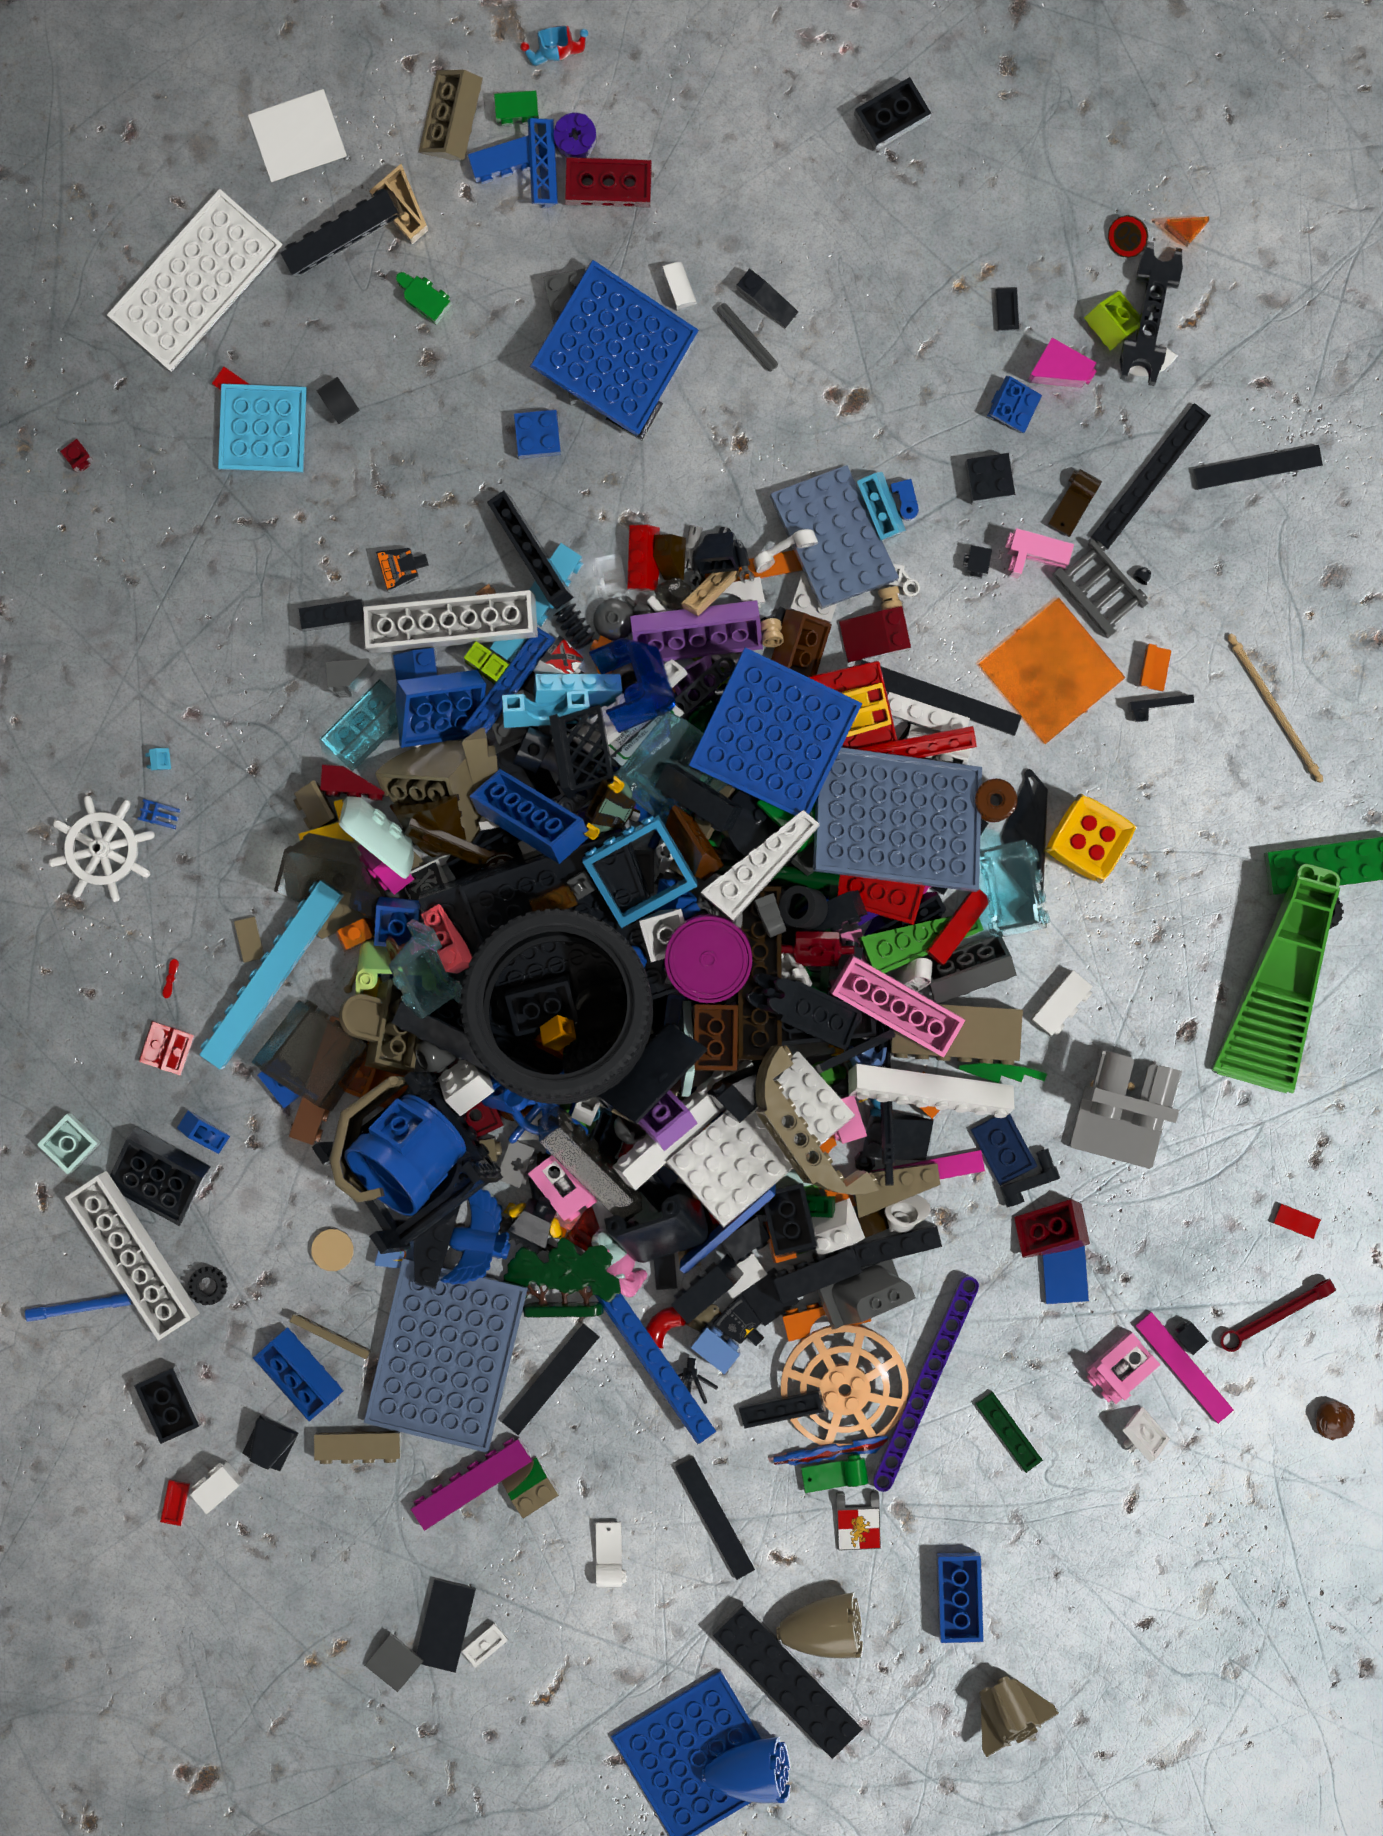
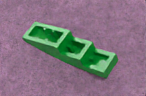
M999 1063L958 1065L957 1068L999 1083L1001 1076L1018 1082H1022L1024 1075L1044 1082L1047 1073L1030 1068Z

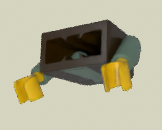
M616 776L613 777V783L605 779L602 780L584 814L593 823H587L589 829L584 835L592 840L596 839L601 832L614 830L615 828L622 829L628 820L636 822L640 817V810L634 808L636 802L632 798L633 793L626 781Z

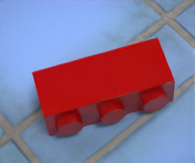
M629 525L627 589L638 592L658 591L659 568L653 557L654 535H660L659 527L652 525Z

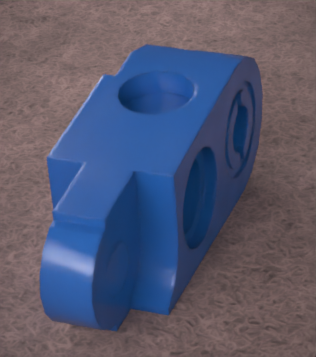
M489 1075L494 1092L481 1101L484 1106L511 1114L527 1106L529 1099L511 1092Z

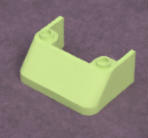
M374 940L365 941L359 950L356 995L363 994V989H372L378 981V974H397L389 958L387 948L374 946ZM427 956L405 964L407 975H420V984L423 990L429 993H437V997L444 1000L445 969L440 958L439 963L433 965Z

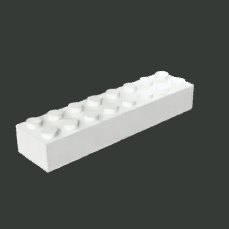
M531 590L363 607L365 647L370 653L474 644L476 641L484 643L538 637L536 598Z
M107 1171L96 1176L65 1197L158 1341L200 1314Z

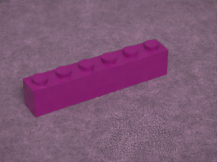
M511 1437L503 1443L504 1447L496 1451V1449H493L485 1454V1460L480 1463L477 1460L467 1466L468 1471L463 1474L457 1472L449 1478L450 1482L444 1486L439 1484L430 1490L432 1492L431 1495L426 1498L422 1495L414 1500V1506H412L411 1511L423 1530H427L532 1462L533 1457L520 1437L517 1439Z

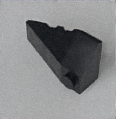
M762 1061L722 1078L707 1092L720 1112L739 1123L757 1108L756 1079ZM783 1072L776 1076L773 1080L779 1079Z

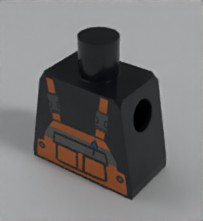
M411 548L376 552L388 593L418 580L419 574L417 569L429 566L426 554L413 557Z

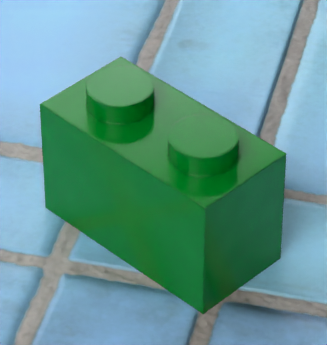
M536 90L494 94L497 124L512 126L515 122H522V124L528 125L529 118L539 119Z

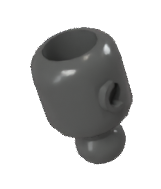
M426 1040L420 1041L415 1047L418 1063L427 1072H443L457 1058L454 1054L441 1050Z

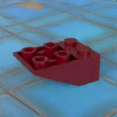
M322 764L320 790L325 792V795L328 797H340V794H347V796L361 798V795H366L370 800L382 801L383 797H388L385 796L383 790L346 767Z

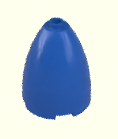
M774 1737L734 1747L706 1765V1768L702 1771L703 1782L721 1794L742 1801L767 1804L786 1803L791 1786L787 1785L789 1780L788 1771L791 1769L785 1742H780V1737Z

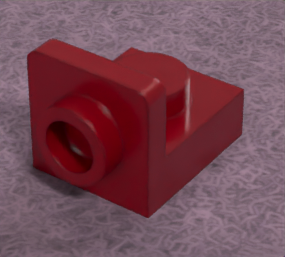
M75 439L60 451L76 472L79 470L83 472L91 466L90 462L93 458L78 439Z

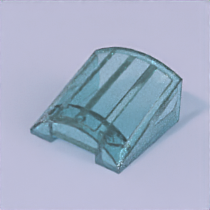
M670 712L665 713L615 775L617 778L626 781L633 793L632 798L635 802L653 815V817L659 815L664 825H666L669 813L674 805L690 815L694 813L690 809L686 810L678 806L677 801L673 798L664 797L660 794L661 790L655 787L666 764H677L718 792L728 785L688 765L703 733L685 719Z

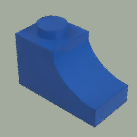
M189 1110L177 1127L186 1137L217 1154L221 1152L230 1138L227 1133Z

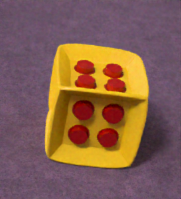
M1081 793L1076 796V800L1067 809L1044 851L1077 873L1102 884L1120 860L1137 826L1104 804Z

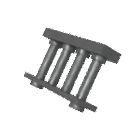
M1092 539L1088 543V546L1091 548L1089 552L1069 569L1063 570L1060 567L1052 575L1102 633L1109 638L1116 632L1114 629L1115 623L1137 604L1144 608L1148 604L1146 601L1148 597L1141 589L1137 590L1105 554V547L1099 541L1095 542ZM1098 556L1105 566L1082 586L1080 584L1077 586L1072 580L1074 575L1093 558ZM1112 572L1119 582L1097 601L1093 600L1091 602L1086 596L1087 592L1108 573ZM1126 588L1133 598L1111 617L1107 616L1105 618L1100 613L1101 608L1122 589Z

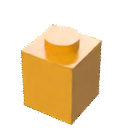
M556 1015L540 1027L543 1046L560 1051L576 1039L573 1020Z

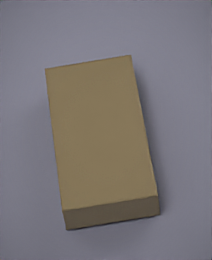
M256 917L234 921L243 962L262 959L264 951Z

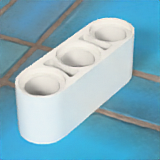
M917 958L890 976L918 992L931 983L932 961L926 958Z

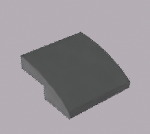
M390 1633L364 1666L398 1692L422 1664L424 1659Z

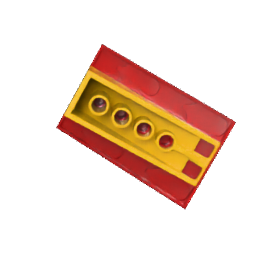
M879 661L809 677L862 703L841 748L856 749L898 741Z

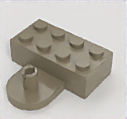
M387 980L379 984L377 998L358 994L346 999L341 1005L339 1021L344 1031L352 1037L369 1041L365 1066L402 1076L407 1075L409 1072H414L416 1062L415 1047L419 1043V1038L408 1031L399 1029L397 1025L392 1023L401 1001L412 988L411 985Z

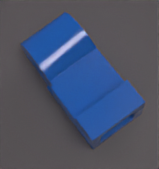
M912 479L890 484L891 493H898L901 505L899 509L901 518L906 521L913 520L917 516L919 509Z

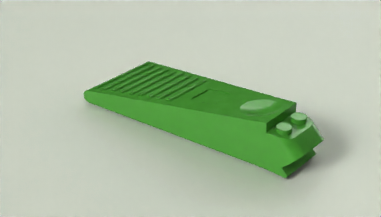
M1304 864L1298 869L1291 886L1286 892L1212 1065V1071L1217 1072L1219 1075L1287 1094L1289 1092L1294 1094L1332 914L1340 892V877L1336 872L1310 864Z

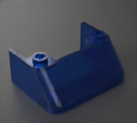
M620 638L589 652L601 674H606L632 662L638 683L629 686L625 690L624 703L606 710L618 733L668 713L675 707L676 700L662 654L658 647Z

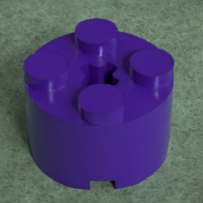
M569 113L556 122L554 140L558 152L566 158H587L592 153L597 142L596 128L586 114ZM576 133L578 135V139L574 140L572 134Z

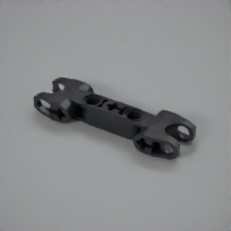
M1148 241L1136 275V280L1147 282L1136 339L1125 338L1119 360L1120 379L1126 380L1130 368L1141 366L1148 372V385L1155 386L1167 350V347L1156 345L1167 287L1178 289L1183 269L1181 248L1176 247L1171 260L1161 261L1154 255V242ZM1151 292L1158 293L1159 297L1153 296ZM1150 312H1152V320H1148ZM1147 330L1151 332L1152 335H1145L1143 331Z

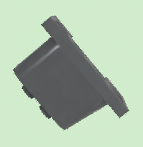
M892 1259L876 1263L863 1269L859 1274L817 1290L832 1330L844 1325L864 1322L916 1299L912 1287L899 1278Z

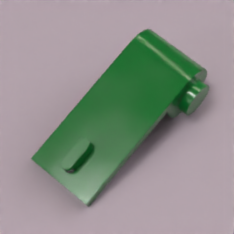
M853 1454L847 1456L848 1459L801 1467L804 1492L810 1493L844 1486L857 1487L869 1484L865 1458L860 1457V1454Z

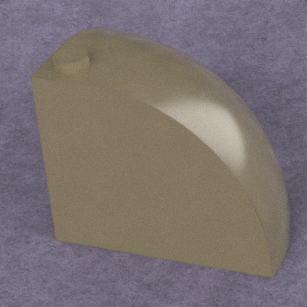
M463 740L431 743L410 749L392 758L376 771L375 775L381 789L385 792V796H389L394 804L408 802L409 805L438 801L442 796L459 794L458 807L459 811H462L460 819L461 825L465 829L466 841L472 843L479 833V821L482 816L477 813L470 798V795L475 790L462 745Z

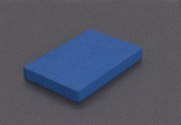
M1085 1246L1042 1255L1046 1304L1089 1301Z

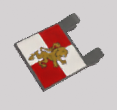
M878 1491L870 1492L871 1506L845 1507L844 1492L836 1493L838 1550L881 1549Z

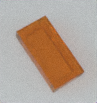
M568 884L529 900L533 911H544L545 909L565 910L578 904Z

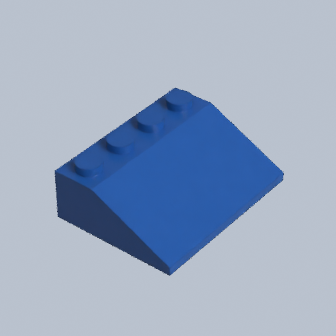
M471 670L397 681L395 700L399 746L404 748L468 737L469 734L463 731L462 728L485 698L486 683L479 672Z

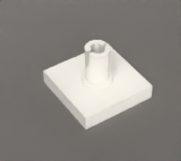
M1144 1407L1135 1412L1122 1430L1129 1438L1124 1441L1125 1448L1131 1446L1128 1449L1130 1453L1138 1448L1149 1463L1156 1460L1170 1440Z

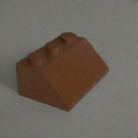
M786 609L780 631L783 634L784 642L774 648L771 660L807 677L817 675L832 624L804 612Z
M674 805L671 808L665 827L684 860L688 863L694 877L705 881L722 868L724 864L695 818Z

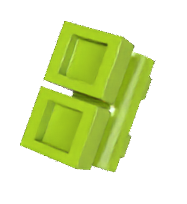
M477 641L464 656L465 663L468 666L477 670L479 674L493 684L498 681L509 666L508 663L494 653L492 654L490 650Z

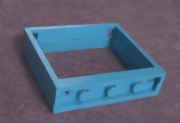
M659 815L643 819L641 821L642 824L634 828V826L625 829L620 837L615 838L613 836L604 841L602 847L598 849L593 847L590 851L584 853L585 856L582 862L621 928L697 887L696 878ZM657 829L685 879L621 913L593 863L648 832Z

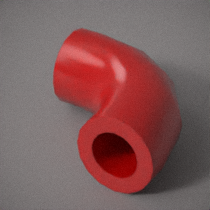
M672 1306L664 1308L654 1315L645 1329L659 1349H664V1339L667 1332L671 1328L685 1326L686 1321Z

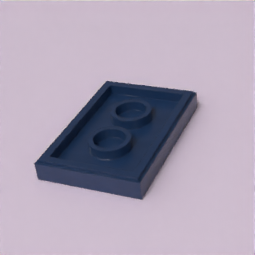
M1010 1113L1004 1118L993 1117L970 1129L999 1186L1038 1167Z

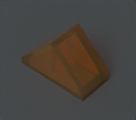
M1209 216L1167 219L1164 223V228L1188 247L1208 224Z

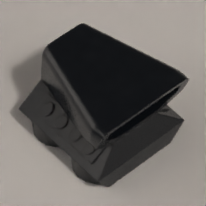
M260 1415L255 1422V1427L242 1454L247 1456L250 1462L268 1470L271 1468L281 1471L299 1433L278 1421Z

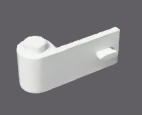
M596 1522V1587H622V1583H626V1570H622L621 1522Z

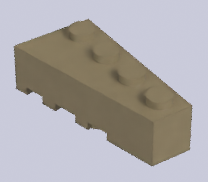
M934 1162L893 1168V1186H885V1170L871 1171L878 1181L876 1185L880 1190L868 1194L855 1195L857 1216L861 1218L941 1185L938 1164Z

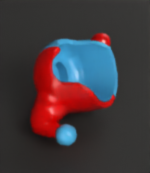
M569 26L550 27L538 31L539 49L535 53L529 49L527 42L521 43L520 48L534 66H539L548 60L561 61L568 57V55H576L584 51L588 31L582 29L580 31L581 37L575 42L572 40Z

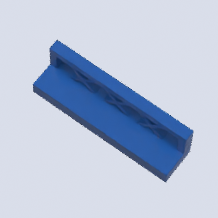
M529 118L528 138L532 204H541L542 208H551L558 204L554 120ZM534 124H537L538 135L535 132ZM537 145L539 147V156L537 155L535 149ZM538 166L540 167V177L537 175L536 168ZM539 187H541V199H538Z

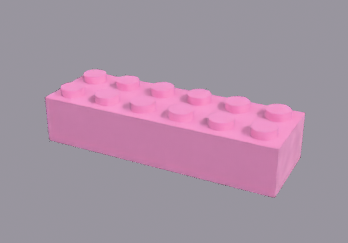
M850 955L830 990L834 996L943 1058L965 1022V1019L854 955Z

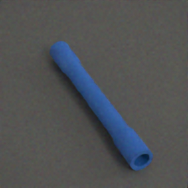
M127 1293L93 1300L25 1309V1317L27 1322L47 1319L48 1317L110 1307L133 1305V1302Z

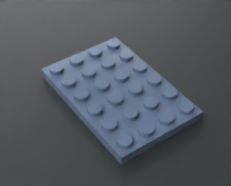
M847 465L770 494L769 497L788 538L795 532L803 529H810L815 533L818 541L817 545L797 548L795 543L792 547L820 609L899 579Z

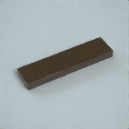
M411 818L404 834L481 868H484L491 851Z

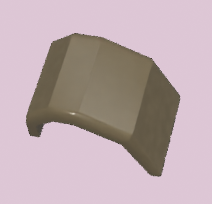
M392 1076L387 1078L340 1112L329 1161L335 1185L357 1203L375 1200L385 1195L383 1188L368 1191L361 1184L346 1162L345 1151L360 1136L363 1119L402 1087L408 1085L403 1077Z

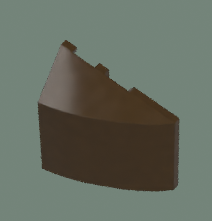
M459 794L442 796L435 802L415 805L402 802L389 806L405 832L411 818L466 841L465 829L462 827L460 819L462 811H459L458 807ZM412 839L424 853L431 857L450 855Z

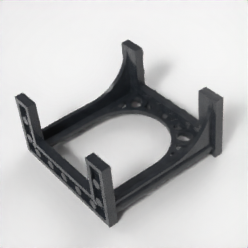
M409 1072L403 1077L409 1086L398 1099L400 1100L406 1094L414 1095L426 1102L434 1099L436 1109L439 1112L442 1111V1114L457 1129L465 1142L466 1150L470 1154H464L458 1159L456 1172L449 1187L439 1197L400 1226L397 1225L386 1206L380 1200L365 1201V1204L382 1228V1231H375L369 1236L380 1254L406 1251L411 1247L410 1242L488 1183H495L503 1178L500 1173L501 1168L495 1161L491 1160L488 1155V1148L480 1143L476 1130L466 1122L465 1114L459 1116L444 1100L438 1079L440 1076L434 1072ZM386 1107L384 1110H382L380 1113H378L376 1116L370 1119L367 1123H365L361 1127L360 1135L368 1134V1128L384 1113V1111L388 1107ZM318 1142L312 1146V1149L323 1165H330L329 1159L333 1142ZM467 1158H471L474 1160L468 1161L466 1164L463 1165V1161ZM461 1173H464L469 1177L467 1178V1176H465L464 1179L461 1180L460 1175Z

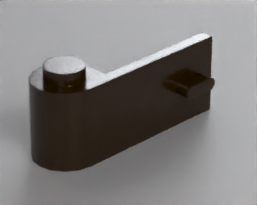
M1082 469L1078 472L1074 470L1068 480L1071 485L1048 523L1049 526L1068 537L1073 533L1102 483L1101 480Z

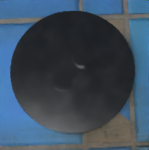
M742 790L731 800L743 807L732 830L721 832L727 849L739 862L780 829L757 805V802L761 799ZM796 852L786 864H788L793 858H795V856L798 853Z

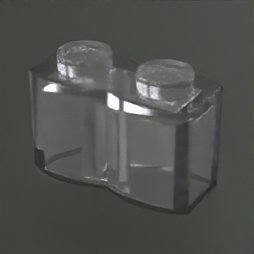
M620 553L595 558L596 564H592L594 576H599L600 584L596 585L599 598L603 597L604 601L629 597Z

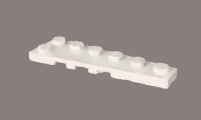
M671 659L649 674L645 679L635 684L632 691L616 697L617 701L609 707H602L608 745L643 715L663 694L665 695L687 675L686 670L681 665ZM596 715L590 720L587 719L586 722L593 725L598 716ZM583 724L577 734L584 737L590 728ZM594 731L589 740L596 743L601 733ZM574 737L572 740L577 746L582 741L577 737ZM586 743L582 750L588 754L593 746ZM598 749L592 758H595L602 750Z
M804 810L781 827L778 832L771 835L763 844L751 851L743 860L732 866L728 872L707 886L701 892V895L734 922L816 831L820 824Z

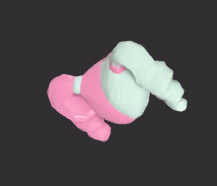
M604 1225L593 1235L592 1246L603 1245L612 1254L611 1265L606 1271L619 1279L621 1294L626 1297H633L647 1279V1271L641 1269L632 1272L635 1260L616 1241H613Z

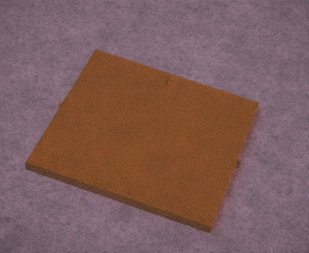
M1060 598L1055 600L1022 629H1017L1011 638L978 664L1044 744L1054 738L1081 714L1087 713V709L1125 679L1121 671Z

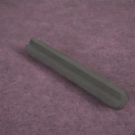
M725 302L717 308V312L770 372L776 369L778 362Z

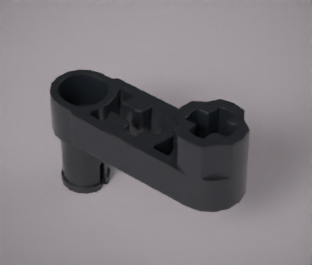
M1049 1148L1036 1152L1042 1168L1041 1173L1000 1187L1007 1208L1025 1202L1022 1195L1023 1191L1060 1179L1057 1166L1053 1164Z

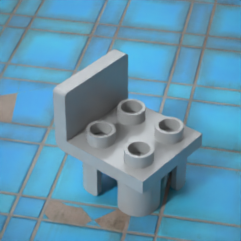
M1102 1051L1093 1087H1084L1069 1145L1077 1150L1150 1169L1154 1164L1164 1122L1176 1123L1179 1110L1173 1109L1182 1071L1166 1066L1149 1065L1140 1098L1136 1099L1125 1096L1134 1065L1133 1058L1109 1051Z

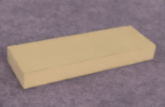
M739 571L712 573L681 603L682 607L699 616L739 577Z

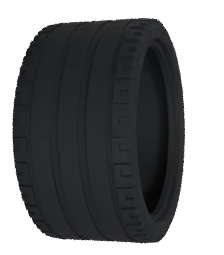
M545 909L544 911L537 910L511 919L507 924L501 925L489 938L485 939L478 948L477 953L475 952L469 963L468 970H466L461 989L460 1011L465 1036L474 1055L496 1081L511 1092L529 1100L545 1104H570L586 1101L605 1093L631 1072L642 1056L650 1036L653 1021V1000L644 966L636 951L619 932L604 921L586 913L569 909ZM572 942L589 947L604 956L622 977L627 992L625 1023L612 1048L592 1065L573 1073L559 1075L533 1072L510 1060L499 1049L494 1039L489 1019L492 991L504 968L519 954L544 943Z

